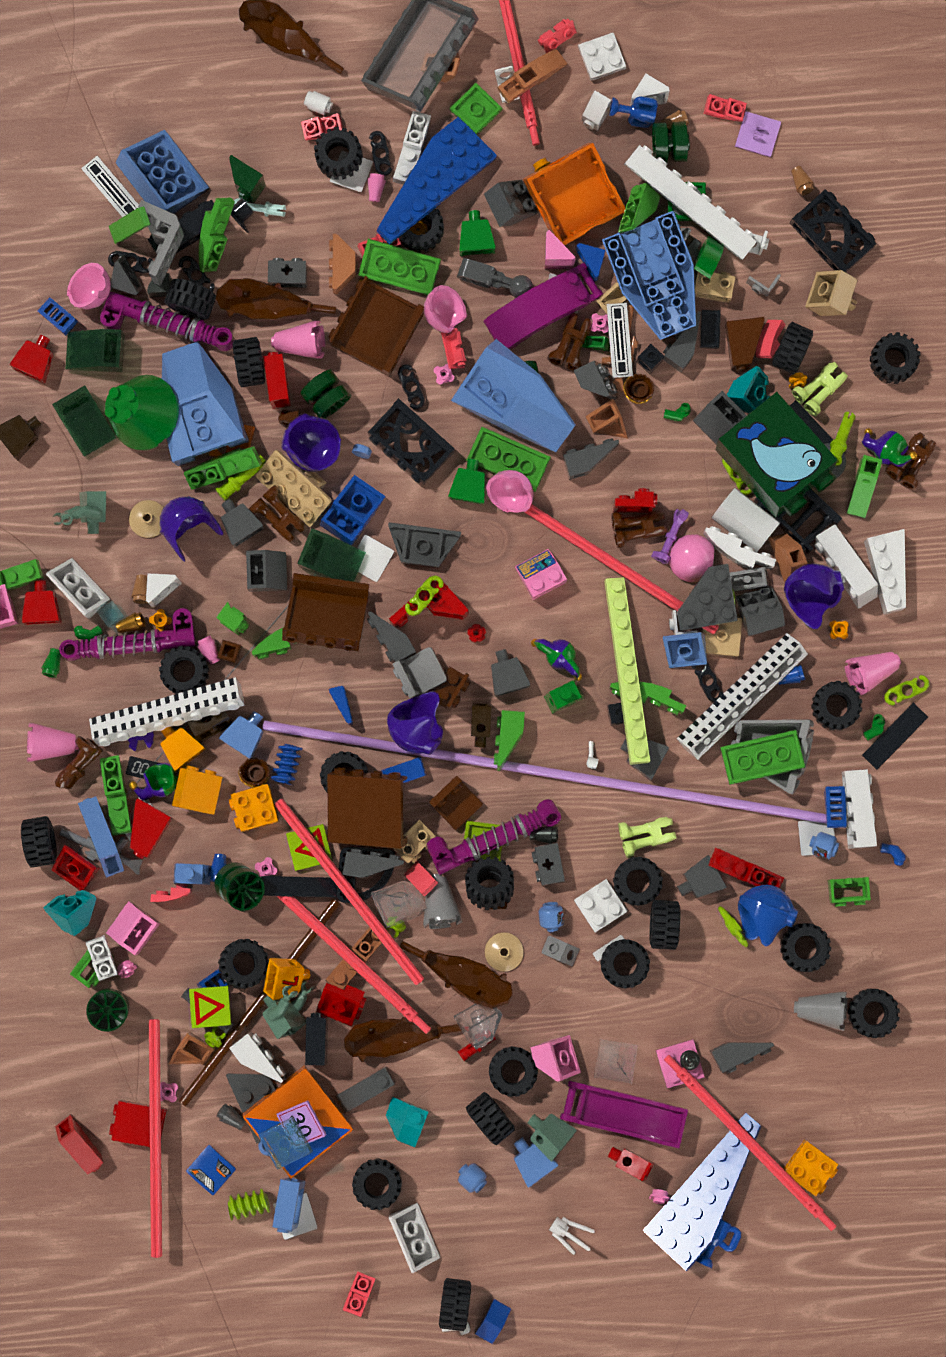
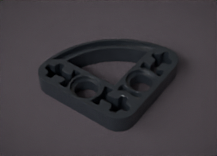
M345 847L340 852L339 871L343 872L344 867H342V863H345L343 854L347 850H363L362 854L366 851L380 852L382 856H385L386 853H389V856L395 854L387 849ZM394 868L385 870L381 879L372 888L358 894L363 901L373 897L385 887L393 874ZM352 877L347 881L352 883V887L355 890L356 877ZM337 886L338 899L341 902L350 903L348 899L344 900V897L340 896L342 891Z

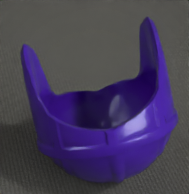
M305 413L289 423V427L284 431L281 448L298 467L307 471H321L330 467L338 459L341 439L337 428L330 421L309 416Z
M182 496L170 500L163 508L159 522L161 535L165 537L176 554L184 562L185 556L176 540L186 530L196 527L203 522L218 535L223 536L221 526L205 505V502L190 496Z
M807 564L799 567L787 578L784 585V593L789 606L812 629H818L821 626L824 612L828 608H834L839 603L842 591H844L841 572L820 564Z
M428 692L396 705L389 712L387 724L390 736L403 750L411 753L431 755L440 745L443 729L436 721V709L440 700L438 693Z

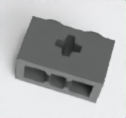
M283 258L268 260V284L275 286L276 283H280L281 288H307L306 261H303L301 258H293L292 261H284ZM287 269L290 270L289 275H285Z
M558 843L535 847V851L532 852L533 863L538 865V871H535L537 882H541V886L564 882ZM545 859L553 863V866L548 871L546 867L542 866L545 863Z

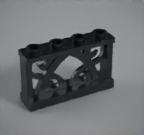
M824 189L791 219L790 225L834 271L842 270L847 273L875 247V238L871 233H866L859 220L853 219L849 215V210L836 201L837 198L832 192ZM826 203L830 207V211H825L823 207L821 210L822 216H819L817 212L818 204ZM812 210L814 217L804 221L802 218ZM824 223H835L843 226V243L839 241L825 243L822 240L825 236ZM817 224L821 227V233L816 234L814 231L815 228L819 229ZM857 238L864 243V247L860 251H854L849 248L850 245L853 247L859 246V244L855 243ZM831 246H839L842 250L837 247V252H833ZM848 252L855 257L846 265L843 260Z
M399 398L368 431L370 436L368 439L375 446L379 444L384 449L382 452L387 457L396 459L398 461L396 464L403 471L407 469L412 474L410 477L418 484L421 482L425 485L447 459L455 453V448ZM396 411L399 412L395 424L387 422ZM411 423L412 429L405 430L401 426L406 428V424ZM389 426L394 428V432L390 430L384 432L389 434L388 439L380 437L379 431L382 427ZM420 430L422 434L419 439V445L422 452L402 451L400 432L410 435ZM425 440L431 441V445L427 446L429 450L424 448L423 442ZM394 442L395 450L392 449L388 444ZM443 451V456L434 464L431 456ZM424 458H427L430 463L429 470L426 472L418 471L416 465L421 463L424 468ZM405 459L412 460L411 465Z

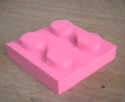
M693 1039L656 1050L667 1088L684 1083L663 1059L669 1054L683 1068L680 1063L682 1053L687 1050L697 1053ZM699 1063L697 1068L687 1070L696 1080L704 1078L701 1063Z

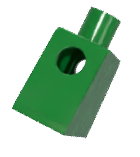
M479 210L469 211V221L462 222L459 247L460 256L495 253V243L489 220H481Z
M468 459L466 469L458 468L448 495L449 499L484 505L485 473L478 471L479 460Z
M575 680L548 692L544 696L552 714L585 698Z

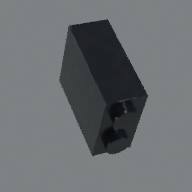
M313 1012L311 1016L306 1017L305 1065H326L328 1017L324 1016L323 1013Z

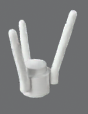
M557 1217L549 1231L573 1255L575 1254L571 1246L562 1238L564 1235L582 1248L590 1251V1247L567 1232L569 1229L567 1224L590 1233H594V1229L570 1221L565 1217L562 1219Z

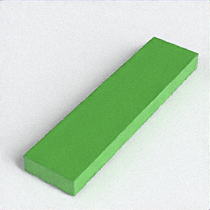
M139 207L109 225L115 244L121 243L150 225L145 207Z

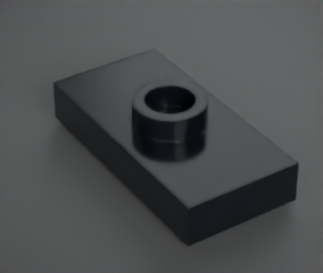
M701 310L700 348L719 349L721 310Z

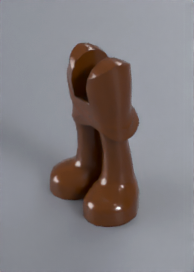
M574 313L571 314L566 323L558 348L550 352L547 357L549 362L555 365H563L571 339L575 340L565 362V367L572 371L582 367L579 359L580 351L592 327L591 319L585 318L581 325V331L574 329L578 315Z
M921 432L914 434L910 439L908 450L903 455H909L912 451L917 453L914 463L900 481L902 486L911 490H916L919 484L916 476L922 465L926 464L936 446V442L930 440L924 448L920 447L919 444L925 436ZM909 462L901 467L889 465L885 472L890 478L898 481Z
M273 485L263 495V498L282 515L279 519L262 498H259L249 510L253 514L261 513L272 523L271 526L284 539L292 542L295 538L286 527L292 523L293 527L301 533L305 530L304 523L280 501L278 497L279 489L276 485Z
M652 511L647 515L623 518L618 512L611 514L613 531L639 525L642 527V529L614 532L617 548L624 547L626 542L638 538L648 539L668 533L667 526L654 527L653 522L666 519L665 513L660 511Z
M78 736L75 743L79 748V752L67 767L60 772L55 780V785L59 788L72 789L76 782L85 776L84 769L99 757L103 749L100 746L98 747L91 739Z

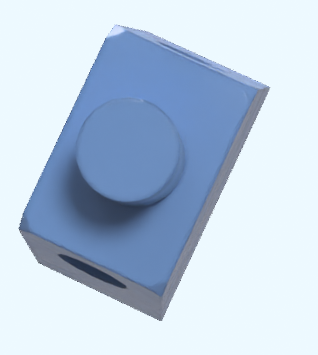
M255 711L252 712L248 720L239 716L219 739L251 759L264 732L257 727L263 716Z
M176 863L174 864L173 883L210 885L209 872L211 866Z
M523 1137L513 1143L519 1151L514 1160L528 1188L559 1166L555 1160L551 1162L534 1143L529 1146Z

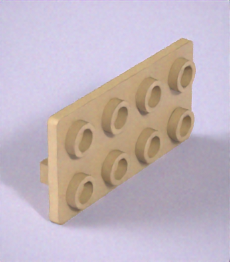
M278 449L273 452L256 475V478L268 489L276 485L279 489V499L309 527L314 525L332 502V499L321 490L326 482L317 473L298 467Z

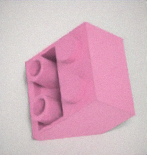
M128 901L106 933L129 952L138 955L160 923Z

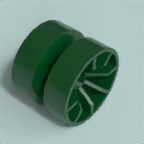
M685 121L673 122L671 133H668L666 122L653 123V157L656 159L660 157L667 163L669 152L671 151L674 162H687L690 139Z
M332 369L315 376L300 392L308 404L315 403L312 410L321 419H326L337 412L352 396L344 385L337 386L339 378Z
M239 862L229 863L222 867L217 873L214 882L215 891L218 896L239 911L253 909L264 896L265 886L262 878L246 865Z
M112 988L96 992L90 998L86 1008V1015L90 1024L104 1032L118 1029L125 1022L129 1014L127 998L122 992Z

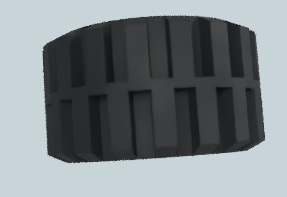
M334 127L335 130L327 129L326 134L324 132L320 134L321 139L317 138L314 154L318 168H320L323 174L326 173L329 178L334 176L336 180L339 179V176H342L343 180L346 179V175L351 177L354 175L353 171L357 172L359 170L358 165L362 164L363 154L357 136H354L352 131L347 132L346 128L339 130V127ZM343 146L349 150V154L341 161L331 160L328 157V153L332 148Z
M433 209L422 218L431 224L429 232L423 235H416L409 229L399 237L400 242L402 241L405 248L408 246L409 250L413 251L415 249L418 253H421V250L428 252L429 248L433 250L436 244L441 242V237L444 234V223L439 209Z
M173 279L164 303L172 310L179 311L180 314H188L191 318L205 320L210 317L216 295L210 289L185 279Z
M791 322L773 358V366L794 375L798 371L810 345L813 330Z
M896 332L894 335L889 333L876 343L871 351L870 362L872 363L870 367L875 370L873 372L875 376H880L879 380L883 381L885 379L887 380L886 383L894 382V384H898L900 381H906L916 371L920 363L919 357L921 354L920 351H917L919 348L918 344H913L914 339L912 337L909 340L906 334L900 336L899 332ZM891 349L900 351L905 358L904 366L893 367L889 365L885 359V352Z
M251 337L234 340L233 353L239 385L241 387L264 384L265 373L259 339Z
M178 646L177 649H171V652L164 655L165 658L161 659V667H159L160 679L165 687L174 694L203 687L207 684L206 680L209 679L208 663L196 649L188 646ZM188 660L194 664L195 674L189 681L180 682L174 677V668L179 662Z
M835 681L827 683L813 696V704H811L813 717H816L817 723H821L822 727H827L829 730L838 731L846 729L853 725L860 717L859 714L862 711V699L859 698L860 693L854 690L855 687L853 685L849 686L847 682ZM832 695L843 697L847 703V712L841 717H835L827 710L826 702Z
M348 751L332 754L322 764L320 772L321 785L327 792V774L334 771L340 765H349L354 770L362 769L365 773H369L365 762L358 755Z
M48 816L23 820L21 824V841L28 865L33 868L55 864L57 859L56 839Z
M486 857L485 860L480 858L477 863L475 861L472 863V867H468L465 875L466 893L473 905L477 904V908L480 909L485 907V910H489V908L497 910L498 906L502 908L505 906V902L509 903L511 901V897L514 894V874L509 864L506 865L504 860L499 861L497 857H494V859ZM489 879L499 882L497 886L491 888L480 885L483 881Z
M629 858L621 863L614 873V889L618 897L630 905L640 906L652 902L660 894L663 886V876H661L660 869L648 858ZM642 870L648 875L649 886L644 892L635 893L628 888L626 880L630 872Z
M654 900L650 914L649 940L651 948L676 950L680 935L679 902Z
M811 923L796 924L783 934V939L780 942V953H782V958L786 961L787 965L794 970L812 972L824 966L826 960L829 959V952L831 951L830 938L826 936L827 933L819 926ZM802 936H809L816 943V952L809 959H802L795 952V943Z
M238 939L227 945L221 952L220 959H218V970L222 974V979H225L228 985L241 989L250 988L260 983L265 978L269 963L267 959L268 954L263 950L264 947L258 945L257 941H251L250 939ZM244 952L253 958L254 969L250 974L240 975L235 971L233 959L238 953Z
M622 939L612 942L606 947L600 960L601 971L605 979L612 985L620 988H632L641 984L650 970V959L647 951H645L642 945L632 940ZM622 952L631 953L636 959V969L630 975H621L614 968V959Z
M872 988L862 990L853 997V1001H850V1009H848L850 1017L848 1019L852 1023V1027L859 1034L871 1038H882L886 1034H890L893 1028L897 1027L896 1022L900 1019L898 1017L900 1009L897 1008V1001L886 991ZM873 1001L880 1003L884 1009V1017L876 1025L867 1023L863 1016L865 1006Z
M511 1046L503 1048L495 1054L489 1065V1077L493 1087L501 1094L510 1097L526 1094L533 1088L537 1080L538 1069L532 1055L520 1047ZM509 1060H517L525 1068L524 1077L517 1083H509L502 1076V1067Z
M483 1092L466 1106V1111L492 1144L498 1145L515 1131L513 1123L488 1093Z
M380 1158L370 1159L357 1169L353 1177V1194L356 1196V1200L363 1204L362 1206L365 1208L368 1207L370 1210L388 1208L397 1200L401 1192L402 1179L400 1172L388 1160H380ZM372 1173H381L387 1177L389 1187L383 1195L375 1196L367 1191L366 1179Z
M452 1278L445 1279L439 1317V1327L441 1329L464 1331L466 1329L471 1295L470 1281Z

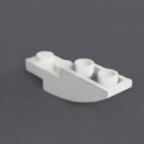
M416 111L412 112L393 182L404 185L423 151L431 115Z
M710 526V528L706 527L704 530V536L714 545V548L732 562L747 569H753L754 564L771 570L774 567L776 559H773L771 554L762 552V554L754 552L755 549L748 546L740 547L742 539H739L738 535L734 533H728V535L721 533V529Z

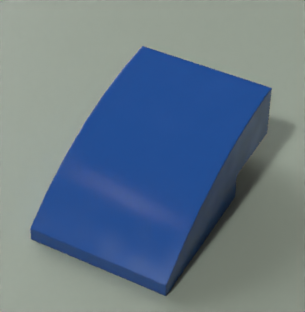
M354 475L321 519L320 526L351 547L386 496Z

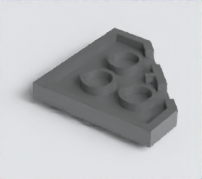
M728 564L711 566L706 569L699 582L677 610L680 631L738 621Z

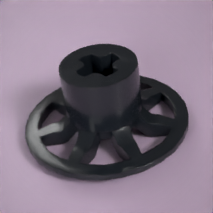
M241 198L233 206L231 216L244 231L249 233L244 221L254 212Z

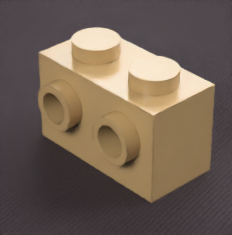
M697 272L695 297L730 303L735 276H731L728 272H721L720 274L713 273L709 279L700 272Z
M418 820L403 835L407 836V845L401 849H393L408 864L411 861L415 863L422 856L420 852L424 848L427 849V842L436 836Z

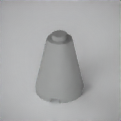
M442 874L431 875L438 884L425 898L424 928L429 925V929H441L451 927L450 923L456 922V925L462 923V917L447 878L442 876Z
M842 991L799 997L798 1001L794 1002V1013H797L799 1018L844 1031L845 1025L843 1023L847 1016V992Z

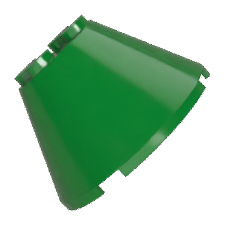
M141 375L109 390L105 402V415L109 418L117 438L129 448L144 451L158 447L159 443L164 439H168L172 434L178 420L179 405L177 396L173 393L169 383L162 378L153 375Z

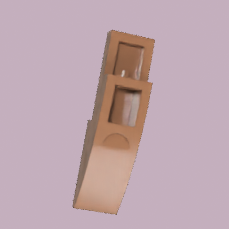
M557 49L552 50L516 71L511 78L499 85L497 89L509 104L536 84L538 86L568 63Z
M369 927L351 948V951L366 963L382 942ZM343 959L325 981L344 989L358 972Z

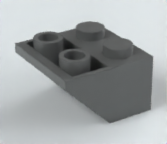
M522 180L498 182L484 193L499 227L511 226L538 213Z
M592 361L574 370L581 388L610 399H618L616 396L618 390L615 384L611 383L608 378L610 372L606 365L603 366L601 363Z
M721 391L696 416L693 422L717 445L718 439L747 415Z
M271 550L246 551L247 589L249 592L288 590L286 552Z
M772 586L735 596L748 636L785 626L783 608Z

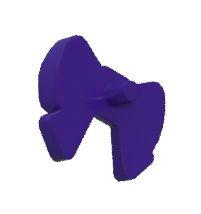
M154 731L144 736L129 738V747L136 751L138 740H144L147 747L150 748L154 743Z

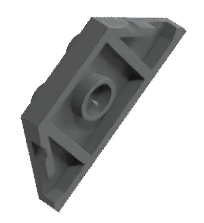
M388 523L401 563L439 568L461 537V532Z
M226 1074L242 1113L261 1098L276 1090L271 1078L263 1074ZM249 1126L256 1144L259 1143L261 1140Z

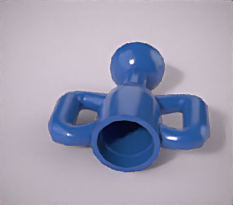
M639 96L634 99L633 105L627 106L619 104L618 100L612 97L609 116H613L617 112L630 114L628 117L630 125L648 128L655 122L658 103L653 98Z
M724 1220L718 1226L714 1241L697 1260V1262L709 1268L713 1267V1262L710 1258L715 1246H720L727 1252H733L741 1239V1231ZM728 1232H733L734 1235L732 1237V1240L730 1244L727 1245L724 1242V1239L726 1238Z

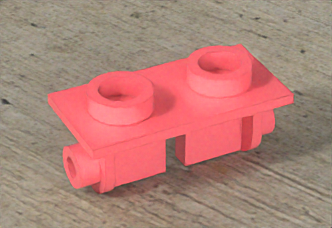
M563 19L553 27L556 32L553 33L551 30H548L539 36L537 41L541 46H544L546 53L556 49L560 44L577 33L573 20Z
M454 328L449 333L441 332L449 369L465 368L467 360L465 359L463 348L460 347L462 344L461 332L458 331V328Z

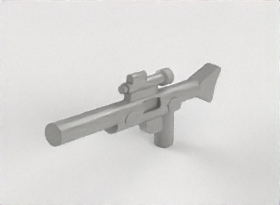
M64 828L61 829L59 835L90 849V852L85 851V854L88 855L87 859L99 861L91 837L88 836L86 839ZM121 837L118 843L114 842L121 862L139 875L143 861L131 860L121 855V850L128 842L124 837Z

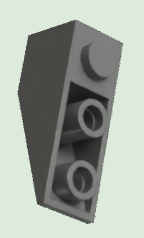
M699 311L696 314V326L677 333L674 337L677 339L674 344L669 343L663 351L665 354L664 361L680 373H682L694 356L701 315Z
M613 438L603 441V444L597 446L595 443L584 446L585 449L579 451L577 449L566 451V454L563 455V460L569 480L588 475L618 447L619 439L615 441Z
M371 611L368 612L369 618H367V621L372 629H377L379 634L376 637L381 646L385 644L388 651L385 653L390 662L405 660L416 654L406 634Z
M351 849V852L346 851L343 875L365 878L403 865L405 861L401 860V856L390 855L389 858H384L382 853L370 852V855L362 854L363 850Z
M726 1042L711 1050L710 1053L720 1072L729 1074L737 1069L736 1066L742 1062L746 1065L754 1061V1056L758 1054L763 1056L771 1052L770 1048L774 1044L771 1042Z

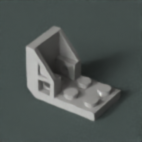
M141 200L138 208L145 207L150 221V225L147 227L155 243L159 245L156 250L157 257L155 261H151L148 271H150L149 275L153 283L161 286L182 242L184 233L175 214Z

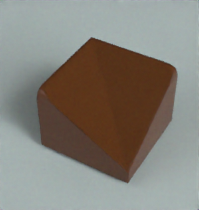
M282 410L278 417L279 423L289 426L290 422L300 416V410Z
M222 640L217 658L237 664L242 646Z

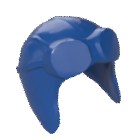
M756 886L747 890L739 897L738 910L744 934L748 940L757 939L759 936L761 943L764 946H769L782 928L785 926L792 927L795 923L798 910L794 908L789 896L776 886Z

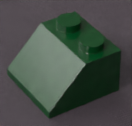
M230 155L229 160L238 197L242 198L246 203L251 202L254 204L266 187L263 174Z

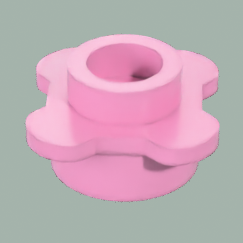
M597 313L593 314L591 331L607 333L609 331L608 316H600Z
M445 364L443 367L436 366L434 368L438 384L441 385L454 380V375H452L448 364Z
M269 857L265 858L263 862L255 864V869L258 870L260 877L277 873V868L273 866L272 859Z
M130 960L124 961L117 967L118 976L121 978L130 977L134 974L137 966L133 962L131 963Z
M161 1082V1101L169 1100L170 1102H175L177 1100L176 1090L178 1085L176 1083L166 1084V1082Z
M653 1189L649 1199H652L653 1203L665 1204V1202L669 1201L670 1197H668L667 1191Z

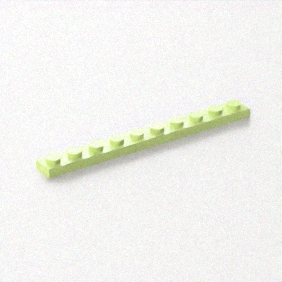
M624 577L607 578L604 583L630 765L649 763L650 755Z

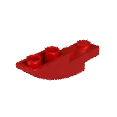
M715 848L708 866L754 887L772 885L781 888L784 877L719 848Z

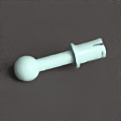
M240 198L234 200V205L240 200ZM269 201L265 205L247 203L253 211L264 212L266 217L269 215L285 217L286 212L280 211L286 210V205L272 204Z

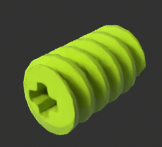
M260 1189L259 1195L256 1194L255 1190H252L251 1197L245 1192L244 1198H241L238 1193L236 1200L233 1199L232 1195H229L228 1210L231 1221L234 1215L237 1219H240L241 1213L247 1218L249 1211L252 1216L256 1215L257 1210L260 1214H263L264 1208L270 1213L268 1195L263 1189Z

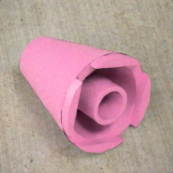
M312 321L276 332L271 338V345L277 352L320 359L323 358L325 353L321 352L322 347H325L324 328L319 326L320 321Z
M893 652L850 658L845 662L848 663L845 666L846 677L851 686L855 685L858 689L856 692L863 695L896 672L901 661L899 656Z
M29 723L28 727H32V731H28L27 753L31 754V757H27V762L75 754V750H79L75 743V734Z

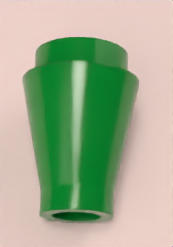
M50 648V652L41 667V674L44 676L56 678L57 674L60 673L61 654L58 649Z

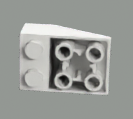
M252 1032L248 1033L229 1048L242 1065L280 1083L286 1080L284 1076L286 1075L285 1070L280 1064L276 1066L273 1062L275 1057L269 1049L265 1050L262 1047L263 1041L257 1033L254 1035Z

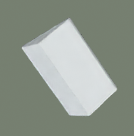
M736 488L733 489L712 516V519L730 533L738 535L739 539H742V542L748 547L755 549L756 553L780 524L779 521Z
M72 558L46 573L50 580L88 619L110 600Z
M418 1203L389 1215V1220L411 1273L440 1258Z

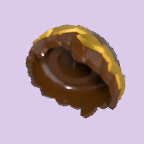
M635 374L625 381L623 386L624 394L633 403H645L652 398L654 393L653 381L646 375Z
M251 758L250 760L247 759L239 767L238 775L242 783L255 788L267 782L270 778V768L266 761Z

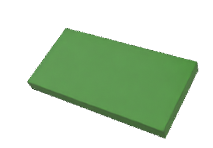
M368 238L358 276H367L372 280L428 295L433 290L441 259Z
M481 427L466 462H468V459L479 460L478 467L493 474L504 470H515L523 473L531 482L533 492H536L551 457Z
M796 730L720 747L729 785L805 768Z

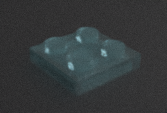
M294 1117L258 1135L277 1170L313 1151Z

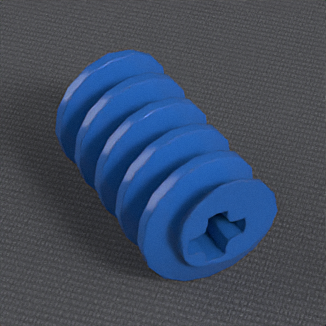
M284 744L283 746H278V749L283 753L276 754L281 760L274 762L279 768L273 769V772L277 775L271 776V779L275 782L292 785L289 781L296 780V778L291 773H297L293 766L299 765L295 758H301V755L296 752L303 750V748Z

